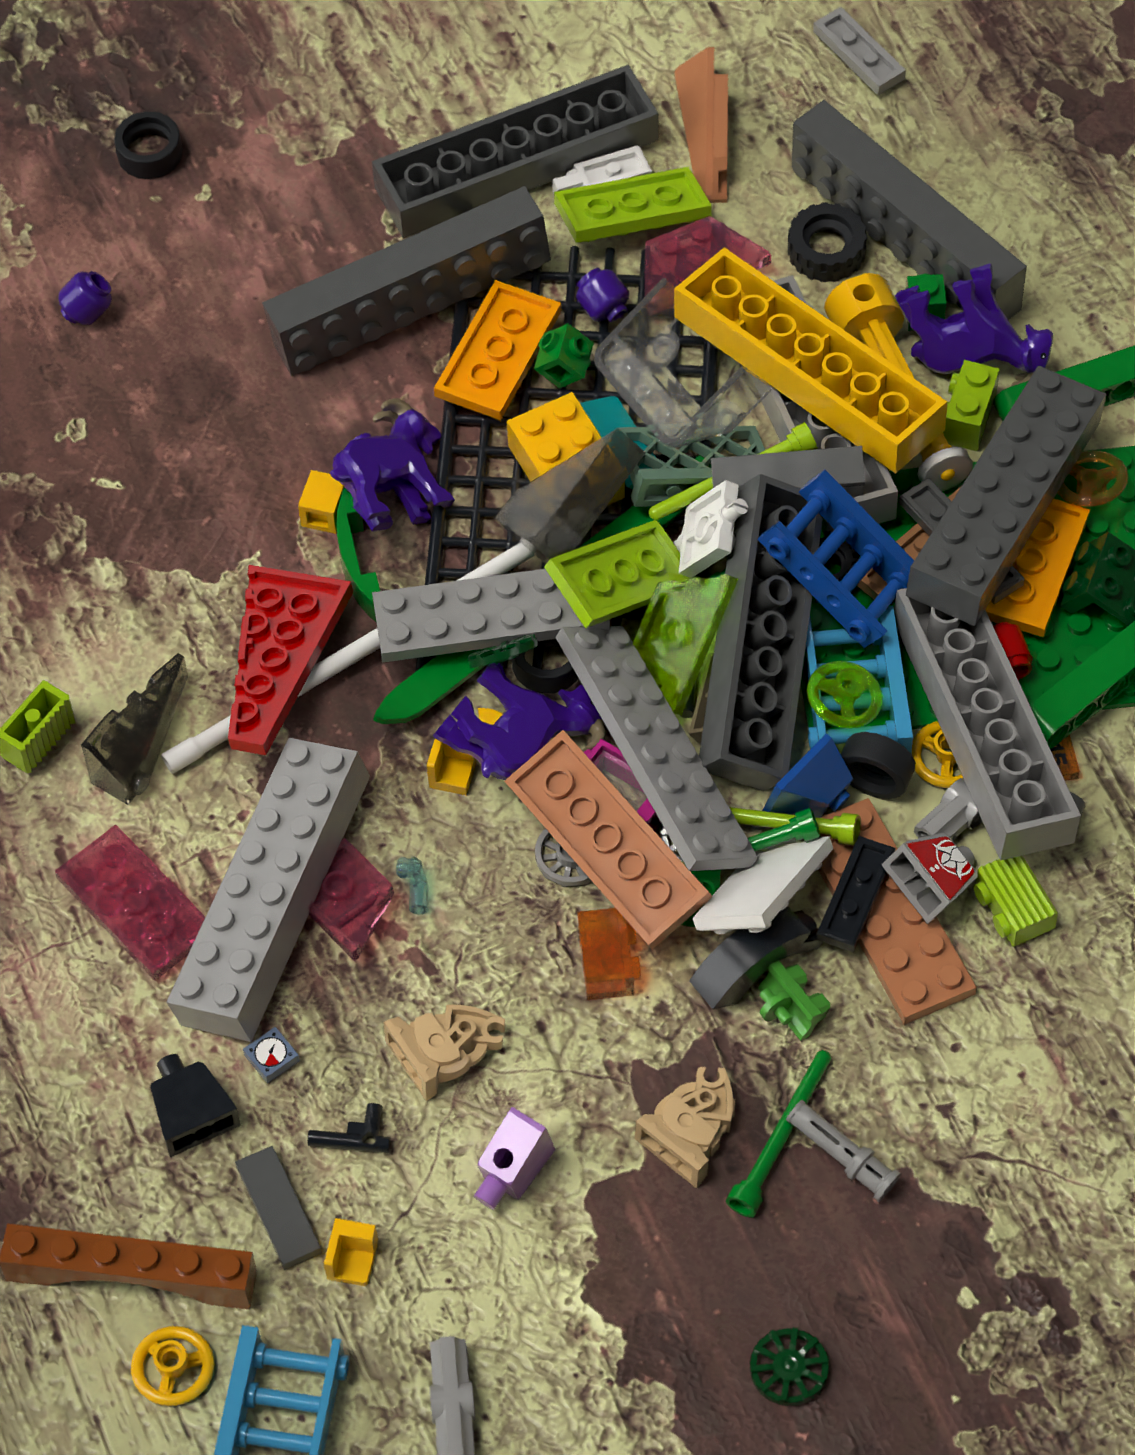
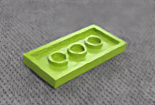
M689 167L554 192V204L576 243L592 242L600 238L616 235L622 236L647 229H660L668 225L684 222L691 223L699 219L712 217V205Z
M658 520L553 557L544 566L585 628L689 589L698 580L696 576L690 578L678 573L680 552Z

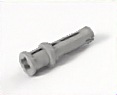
M803 1100L797 1103L786 1118V1121L792 1123L819 1147L846 1167L844 1171L847 1173L846 1176L851 1180L856 1178L874 1193L873 1198L878 1202L888 1194L900 1178L902 1173L898 1170L891 1171L873 1156L874 1151L871 1148L864 1146L861 1149L835 1126L805 1104Z

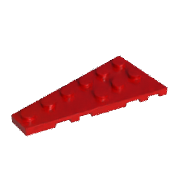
M249 565V585L245 592L246 610L245 616L242 617L237 659L239 668L238 675H235L234 683L236 690L235 702L231 708L228 733L231 749L267 755L354 592L351 581Z

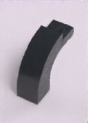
M787 906L771 921V926L764 931L751 933L748 929H737L712 951L693 974L689 982L713 1010L738 1004L751 985L767 970L769 964L791 955L820 948L823 942L816 940L818 928L814 919L802 910L793 912Z

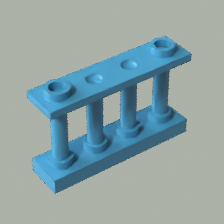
M889 606L878 619L880 624L887 630L884 636L872 643V645H879L880 655H876L875 659L817 664L814 647L859 642L852 639L846 629L812 631L809 617L804 660L814 726L808 727L810 749L826 733L833 739L836 745L845 744L847 739L854 733L870 732L893 739L912 754L913 732L893 606ZM877 674V678L884 677L885 687L880 688V692L821 697L819 679ZM882 707V711L889 710L890 720L885 721V725L829 730L825 728L823 712Z
M242 1325L214 1455H238L240 1448H246L247 1444L309 1453V1455H324L339 1380L346 1381L349 1370L350 1357L349 1355H344L341 1339L333 1338L330 1355L326 1357L267 1348V1343H262L258 1327ZM264 1365L324 1373L325 1379L321 1396L260 1388L259 1384L254 1382L257 1368L263 1369ZM256 1404L317 1413L313 1436L250 1427V1423L246 1422L248 1408H255Z

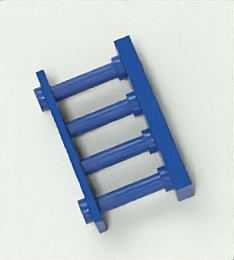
M824 469L800 489L799 494L808 503L788 526L785 527L779 521L761 534L758 540L767 549L768 553L777 559L847 630L849 636L865 648L887 632L878 619L896 598L897 590L907 588L910 567L914 560ZM819 513L834 530L816 552L812 554L797 538ZM846 541L861 557L839 582L824 565L843 542ZM873 568L886 581L887 585L866 609L851 592L868 571Z

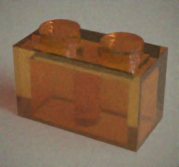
M616 908L577 912L587 1000L634 996V980H641L639 956L631 957L630 945L637 944L634 928Z

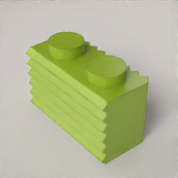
M42 680L0 728V756L25 773H32V768L37 767V762H42V757L47 756L46 751H52L51 746L56 745V740H61V735L66 734V729H71L70 724L76 723L69 695L47 681Z
M1023 856L1001 861L1000 859L994 860L992 863L978 868V877L976 878V884L973 886L975 895L982 906L988 905V908L991 909L992 914L995 915L992 919L997 933L1002 938L1007 936L1011 946L1015 947L1056 928L1058 912Z

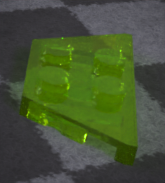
M723 574L717 578L703 579L698 577L686 579L683 582L674 580L658 582L633 644L674 714L682 715L737 584L738 578Z

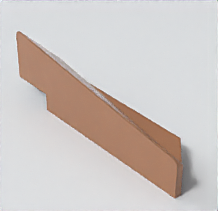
M707 47L678 66L674 74L693 175L710 203H727L728 74H714V47Z

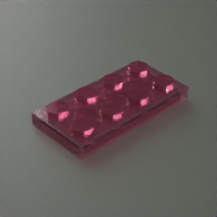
M114 825L55 870L56 878L154 981L188 956L205 916L117 825Z

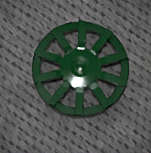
M535 634L518 637L511 640L510 643L506 640L498 647H486L482 651L470 654L468 656V663L470 668L491 663L498 664L520 656L521 653L537 647L539 643Z
M799 1328L771 1330L759 1340L752 1351L750 1358L752 1382L762 1396L776 1404L785 1406L804 1404L815 1398L822 1391L828 1378L829 1360L824 1347L816 1336L799 1330ZM791 1337L789 1349L784 1348L779 1338ZM797 1338L807 1342L800 1351L795 1350ZM773 1341L778 1353L775 1354L764 1347ZM812 1348H814L820 1356L808 1359L804 1358V1356ZM759 1354L771 1359L773 1364L757 1365ZM822 1364L821 1376L806 1369L807 1366ZM772 1371L773 1375L763 1384L758 1372ZM804 1377L817 1382L809 1391H807L802 1381ZM776 1381L783 1384L781 1395L769 1390ZM797 1385L801 1395L788 1396L789 1386Z

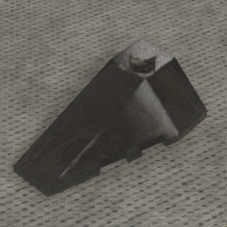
M616 428L580 450L574 456L551 468L545 474L516 490L493 519L547 564L551 558L575 549L646 452L620 429Z
M177 653L150 677L146 690L141 694L134 690L127 696V706L118 713L112 709L105 715L81 744L91 784L127 805L136 795H141L150 783V778L188 678L183 655Z

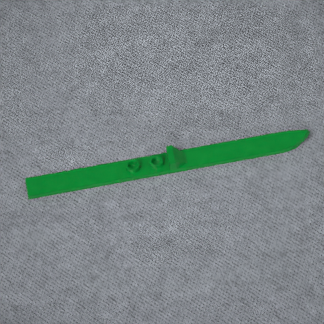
M701 455L695 458L699 462L705 459ZM632 506L580 547L654 521L649 516V509L652 506ZM686 506L659 519L658 522L662 528H666L684 514ZM483 649L437 655L396 686L384 698L376 710L373 720L380 724L407 723L421 716L486 666L470 668L468 663V656L470 654L482 651Z

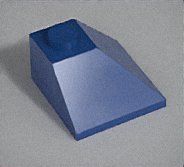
M827 733L775 785L762 811L795 815L796 812L811 808L814 816L821 818L830 808L835 812L843 806L851 796L847 789L853 777L833 739Z

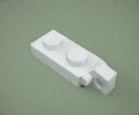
M637 145L574 164V169L568 171L566 176L553 179V194L556 191L651 174L652 170L640 146Z

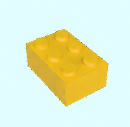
M573 392L507 420L508 447L554 520L577 506H580L588 515L625 498L624 471Z

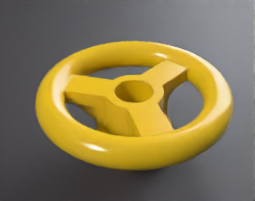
M935 721L920 729L913 738L912 756L916 762L915 772L931 785L949 788L955 781L963 778L962 774L953 776V764L956 763L952 752L944 750L950 749L939 722ZM922 746L936 754L938 761L942 764L941 776L930 771L923 763L921 758Z
M182 1326L163 1327L147 1335L137 1346L131 1361L132 1379L138 1391L151 1402L164 1406L182 1405L197 1398L209 1385L214 1372V1355L209 1343L196 1331ZM167 1339H182L188 1341L191 1344H193L198 1351L186 1353L184 1346L180 1342ZM148 1353L153 1357L154 1365L162 1376L159 1390L154 1389L144 1375V1360ZM171 1359L178 1360L175 1366H165L166 1362ZM202 1365L201 1373L192 1386L184 1391L172 1393L176 1378L180 1377L185 1369Z

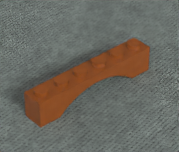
M9 1223L6 1226L0 1253V1267L5 1280L10 1282L44 1286L72 1281L123 1282L174 1292L208 1305L249 1310L257 1275L253 1252Z

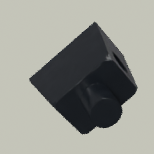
M169 1054L158 1061L157 1067L162 1078L152 1082L150 1088L170 1158L241 1126L234 1102L203 1062H196L184 1067L178 1054Z

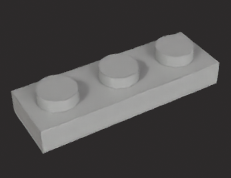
M842 7L814 22L813 32L877 95L905 80L906 70Z

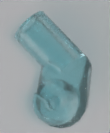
M411 856V858L400 857L397 860L396 874L400 878H409V911L417 915L425 914L429 911V884L422 861L414 856Z

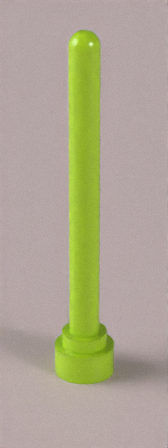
M804 422L791 428L792 433L786 435V440L758 454L815 450L818 447L810 429ZM712 477L652 506L649 509V516L653 520H659L691 504L713 489Z
M729 807L738 824L777 828L790 823L789 819L796 817V815ZM842 813L841 816H834L833 819L815 817L820 834L831 835V838L838 840L839 844L854 846L858 836H860L861 818L859 814Z

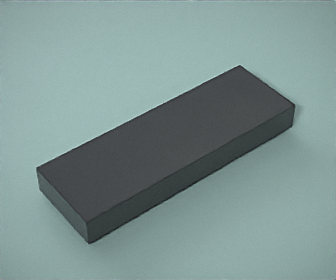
M273 1145L235 1161L239 1175L283 1269L286 1270L322 1254L318 1240Z

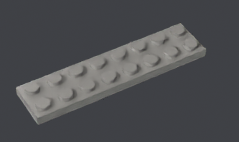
M610 626L609 630L595 627H562L555 638L688 870L751 868L758 858L757 854L709 772L703 767L702 760L624 627Z

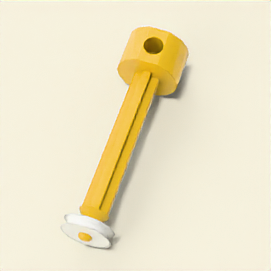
M865 273L847 279L835 287L826 298L824 306L828 319L914 378L894 340V337L902 328L905 318L886 279L879 274ZM942 432L920 452L923 463L919 467L917 475L920 481L923 482L930 478L941 491H946L959 485L969 476L973 468V462L969 458L967 450L962 447H952Z

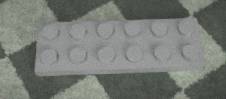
M546 569L372 592L382 663L484 649L491 646L498 647L503 641L508 640L510 643L511 640L535 634L538 641L556 639L555 637L562 627H584ZM606 620L591 627L609 630L610 621Z

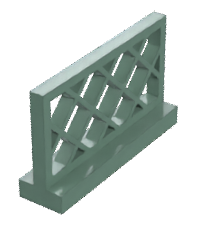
M756 426L617 427L615 433L617 444L634 486L631 498L635 507L654 506L712 477V468L708 467V465L711 463V458L726 457L720 454L723 449L736 456L755 455L765 450ZM708 439L717 444V446L711 449L698 442V440ZM748 439L751 446L747 449L732 440ZM638 440L646 444L647 447L641 450L629 441ZM674 440L683 446L677 450L663 441ZM690 449L705 457V459L699 462L686 455V453ZM656 450L670 459L665 463L650 454ZM678 462L687 468H674L673 466ZM644 463L653 469H640L639 466Z

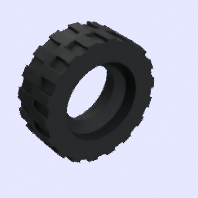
M824 202L819 205H810L805 210L802 209L798 212V216L792 219L791 227L788 230V256L790 255V263L796 267L798 273L806 275L808 279L819 280V282H837L842 278L852 276V273L857 272L861 267V263H864L867 229L865 224L862 223V218L856 215L849 207L845 208L842 204L837 203L828 204V202ZM830 231L842 235L845 245L839 252L826 254L813 250L809 241L815 233Z

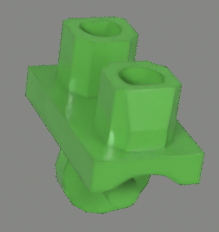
M779 960L769 964L767 968L769 970L768 975L758 987L761 992L759 996L765 1002L760 1009V1015L765 1021H772L778 1018L783 1025H788L799 1040L802 1041L810 1037L815 1025L826 1017L831 1007L830 1002L822 993H816L808 997L803 990L808 982L807 976L798 964L786 968Z

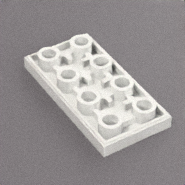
M830 836L820 837L809 842H805L804 839L796 841L794 838L756 851L755 853L758 858L752 867L737 868L693 917L696 930H714L715 934H725L734 929H748L751 933L768 929L774 917L789 905L788 901L793 895L805 887V882L812 873L822 867V862L834 849Z

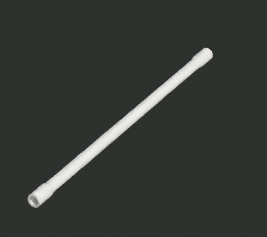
M577 506L550 522L547 527L456 581L503 575L553 544L564 541L589 526V519L583 509ZM377 628L315 664L298 697L378 650L380 643ZM231 715L195 737H190L162 753L161 757L172 774L201 758L205 752L228 739Z

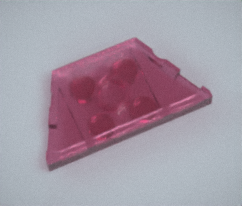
M710 216L645 241V311L648 314L673 304L674 288L724 247L755 269L770 265L771 254L766 249Z
M343 838L326 877L323 879L314 903L311 901L308 907L309 916L355 961L360 957L394 896L393 886L346 838Z

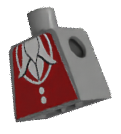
M945 833L906 841L882 864L883 868L927 924L932 922L978 877L977 871L972 866L974 864L972 851L966 846L957 847Z

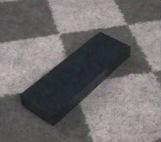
M858 836L819 926L816 940L854 953L887 876V872L882 864L896 851V848Z

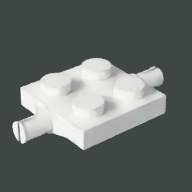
M725 480L686 506L685 522L681 535L673 542L680 552L679 574L692 578L730 554L733 550L736 540L735 534H733L734 523L739 516L748 511L746 509L748 508L746 501L740 498L737 499L738 484Z

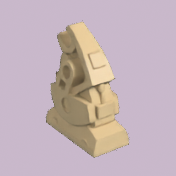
M446 1005L445 1013L436 1015L425 1013L416 1017L410 1025L399 1016L384 1021L385 1042L426 1102L437 1094L439 1083L453 1080L466 1073L471 1066L482 1060L487 1050H500L503 1047V1036L494 1037L488 1033L492 1030H499L505 1033V1019L476 1007Z
M699 1067L696 1074V1082H689L679 1086L674 1092L660 1101L654 1115L644 1114L636 1121L634 1139L695 1188L707 1176L708 1158L719 1149L720 1138L723 1133L730 1131L731 1120L734 1117L735 1099L733 1098L730 1080L725 1068H718V1080L711 1083L704 1079L706 1067Z

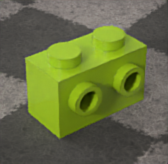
M964 360L960 373L953 372L948 389V394H952L950 402H947L946 426L943 432L950 445L978 451L993 407L994 398L997 395L999 368Z

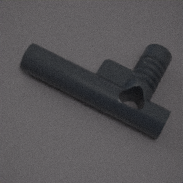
M368 1103L366 1106L365 1122H349L346 1133L309 1130L308 1146L389 1153L391 1137L379 1136L382 1105ZM368 1138H373L375 1143L368 1144L365 1141Z

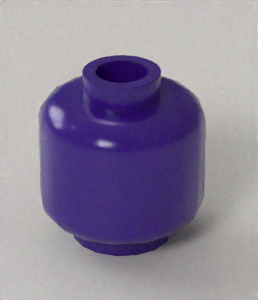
M597 267L589 271L578 281L577 302L593 321L601 322L608 319L612 323L626 313L627 308L625 304L629 299V290L614 271L609 269L601 270Z
M93 271L78 272L59 292L58 300L62 307V315L74 324L78 322L83 325H91L96 322L111 305L110 284L99 273Z

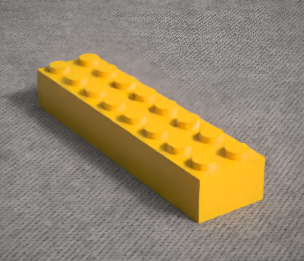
M725 247L674 288V317L854 445L862 446L864 452L895 474L945 431L946 400Z

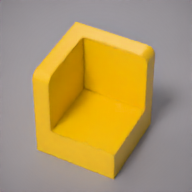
M311 470L298 504L302 527L337 534V511L344 486L332 478L331 474Z
M435 738L427 762L429 788L467 796L477 764L476 758L466 753L457 752Z
M335 1218L324 1260L327 1280L359 1286H366L368 1284L378 1245L376 1225Z

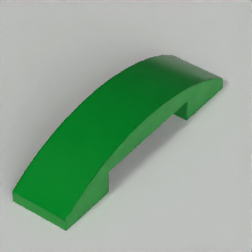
M344 487L337 511V538L341 565L346 581H351L355 600L364 612L376 622L372 592L380 591L376 572L362 575L360 573L352 533L364 531L363 519L353 508V497Z

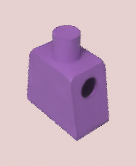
M511 1107L478 1161L477 1166L484 1181L474 1194L476 1200L494 1210L505 1193L515 1199H519L556 1150L546 1127Z

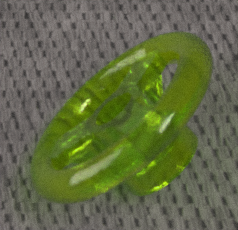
M833 661L823 664L813 672L807 685L808 700L815 713L824 721L837 727L851 729L865 726L877 717L882 707L883 696L878 681L868 670L852 662ZM838 672L835 679L825 678L829 674ZM869 689L871 695L869 708L863 714L855 716L853 705L856 699L860 698L863 692ZM819 690L833 696L834 700L840 704L842 716L833 713L822 703Z

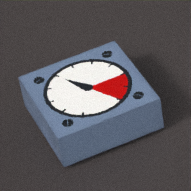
M276 1027L243 1048L244 1056L267 1084L300 1061L298 1053Z

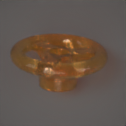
M1084 451L1069 473L1077 480V493L1070 491L1066 487L1065 482H1063L1057 494L1065 501L1078 506L1091 507L1103 505L1114 500L1124 491L1128 483V471L1124 463L1112 454L1102 451ZM1100 462L1110 467L1100 470L1085 469L1079 464ZM1117 477V480L1113 487L1107 490L1106 485L1113 478Z

